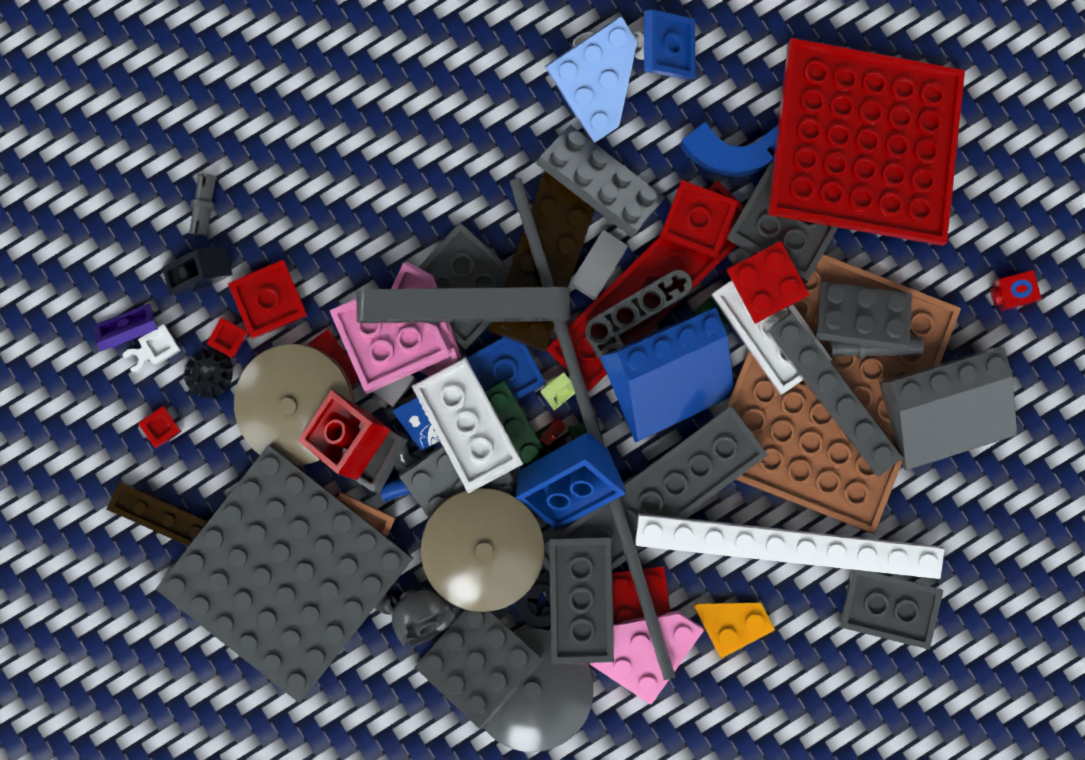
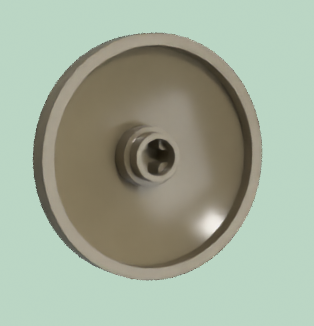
M286 344L272 347L256 356L247 365L238 380L234 396V412L239 430L246 442L259 455L270 444L297 466L319 461L318 457L297 440L331 390L355 403L349 378L334 358L318 348L304 344Z
M478 488L470 493L465 490L446 499L428 519L421 539L422 565L432 587L451 604L476 612L499 610L522 598L538 578L544 559L543 535L532 512L514 496L492 488Z

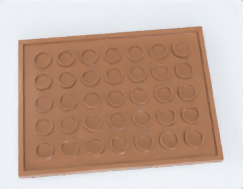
M823 254L809 281L804 284L810 295L793 304L815 336L821 281L912 294L910 337H923L924 351L922 356H865V359H858L857 356L831 357L832 360L830 361L899 452L879 382L940 364L961 308ZM819 340L829 354V341ZM748 350L726 409L730 406L733 407L768 456L735 480L855 528L875 534L902 461H898L880 477L876 476L803 380L780 395Z

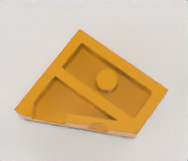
M761 603L693 605L721 659L775 631Z

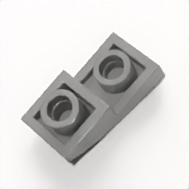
M602 230L569 285L595 300L628 245Z

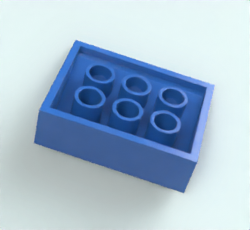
M717 308L695 313L600 356L635 442L641 441L729 399L734 389L728 335Z

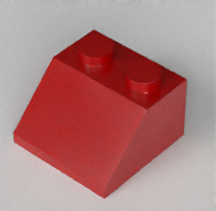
M331 390L297 441L337 474L358 480L391 429L368 411Z

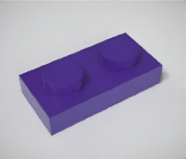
M150 303L93 325L96 344L101 352L109 348L118 347L122 343L134 338L143 337L158 329L155 314Z

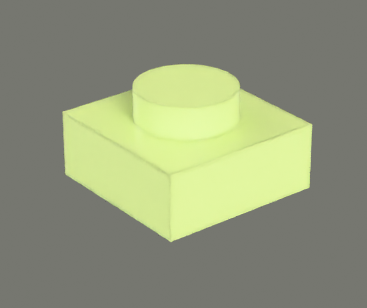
M564 372L558 377L551 378L545 384L544 389L540 391L553 410H556L575 394L572 382Z

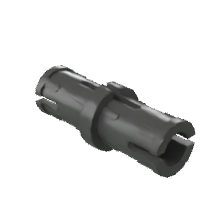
M199 173L197 174L195 199L191 200L190 205L193 207L188 233L196 236L201 234V236L207 237L210 214L215 208V204L212 201L217 177L209 174L204 176V174Z

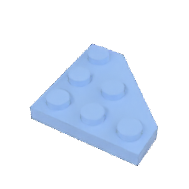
M622 17L616 18L544 66L586 134L594 143L620 125L637 47V41Z

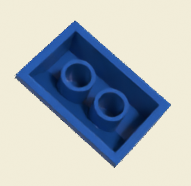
M587 432L520 469L515 498L555 530H558L626 494V488L608 449Z

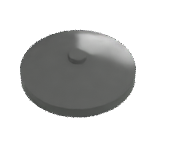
M539 628L519 629L513 632L536 652L543 661L487 723L484 729L496 741L511 749L524 752H541L553 749L567 742L583 726L593 702V679L588 664H551V631Z

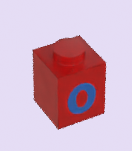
M1034 270L998 279L992 283L993 288L990 290L992 301L995 306H999L1000 312L1036 303L1042 299Z

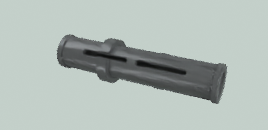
M922 336L910 337V345L907 352L829 341L830 357L857 356L858 359H865V356H922L924 351Z

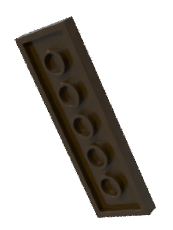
M544 170L531 206V212L554 286L568 288L595 209ZM524 229L503 288L542 287ZM553 321L491 322L488 332L545 352L554 330Z

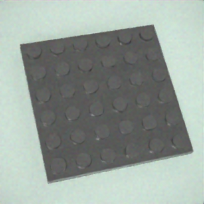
M269 444L155 590L300 703L414 557Z

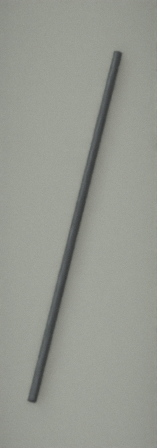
M513 179L510 181V185L542 287H555L522 179ZM553 321L586 430L604 446L566 321ZM619 497L609 502L663 679H672L676 676Z

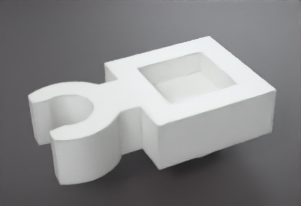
M163 324L157 330L138 339L142 346L140 349H128L122 356L124 359H129L134 355L138 357L137 365L130 368L132 372L137 373L144 369L148 360L151 361L153 366H157L180 352L181 349L167 326Z

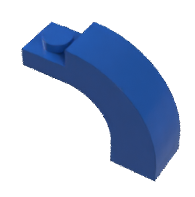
M704 122L681 140L680 147L695 164L710 173L724 177L748 176L769 166L770 162H773L774 157L769 153V150L775 153L778 125L757 142L748 146L738 147L720 140Z

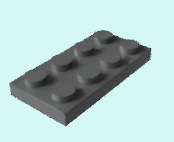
M572 125L551 144L536 163L631 238L665 199L663 195Z
M549 539L551 664L615 663L612 539Z

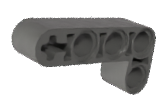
M682 270L670 272L592 318L587 323L585 328L586 340L603 368L604 365L600 356L624 346L619 337L688 296L692 288V280L686 272ZM673 279L677 282L683 281L682 292H679L678 289L669 292L667 298L670 300L666 301L663 291L672 286ZM647 294H654L659 298L660 304L657 308L649 309L644 305L643 297ZM622 309L631 311L634 317L633 321L629 324L620 323L616 317L617 312ZM594 325H602L607 329V336L602 340H596L591 336L590 329Z

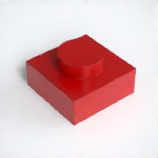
M221 317L206 344L235 359L249 333Z
M164 406L138 423L156 449L182 432Z

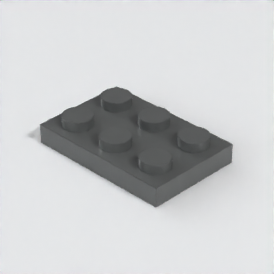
M821 281L815 339L907 352L910 345L912 294Z
M852 569L839 627L930 650L944 590L870 571Z

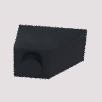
M225 246L195 249L162 267L170 296L216 284L233 275Z

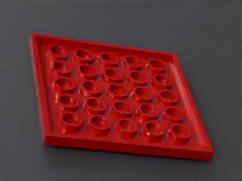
M791 38L788 41L767 215L944 246L948 239L965 70Z

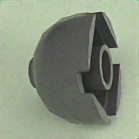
M410 589L400 596V601L394 608L392 626L401 645L405 646V642H408L409 646L413 647L439 635L440 632L437 628L444 622L448 627L454 620L455 614L447 600L437 592L428 589L417 591L416 589Z

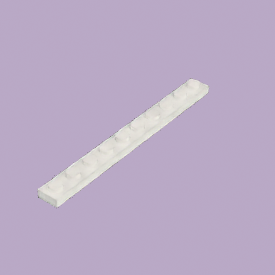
M638 513L635 546L936 579L941 578L945 550L942 546Z

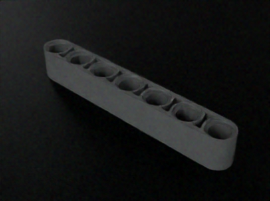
M566 287L363 289L356 291V322L570 320V289Z

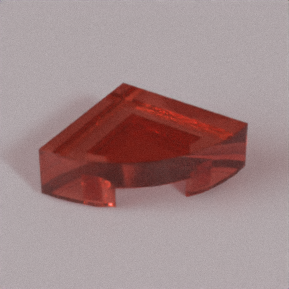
M557 418L539 438V441L546 447H550L564 431L567 424L560 418Z

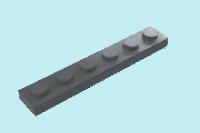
M788 313L766 331L876 476L880 477L903 458L793 313Z

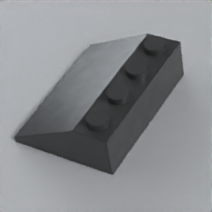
M1004 347L989 348L879 382L900 455L903 457L901 461L904 470L922 466L1017 435L1013 377Z

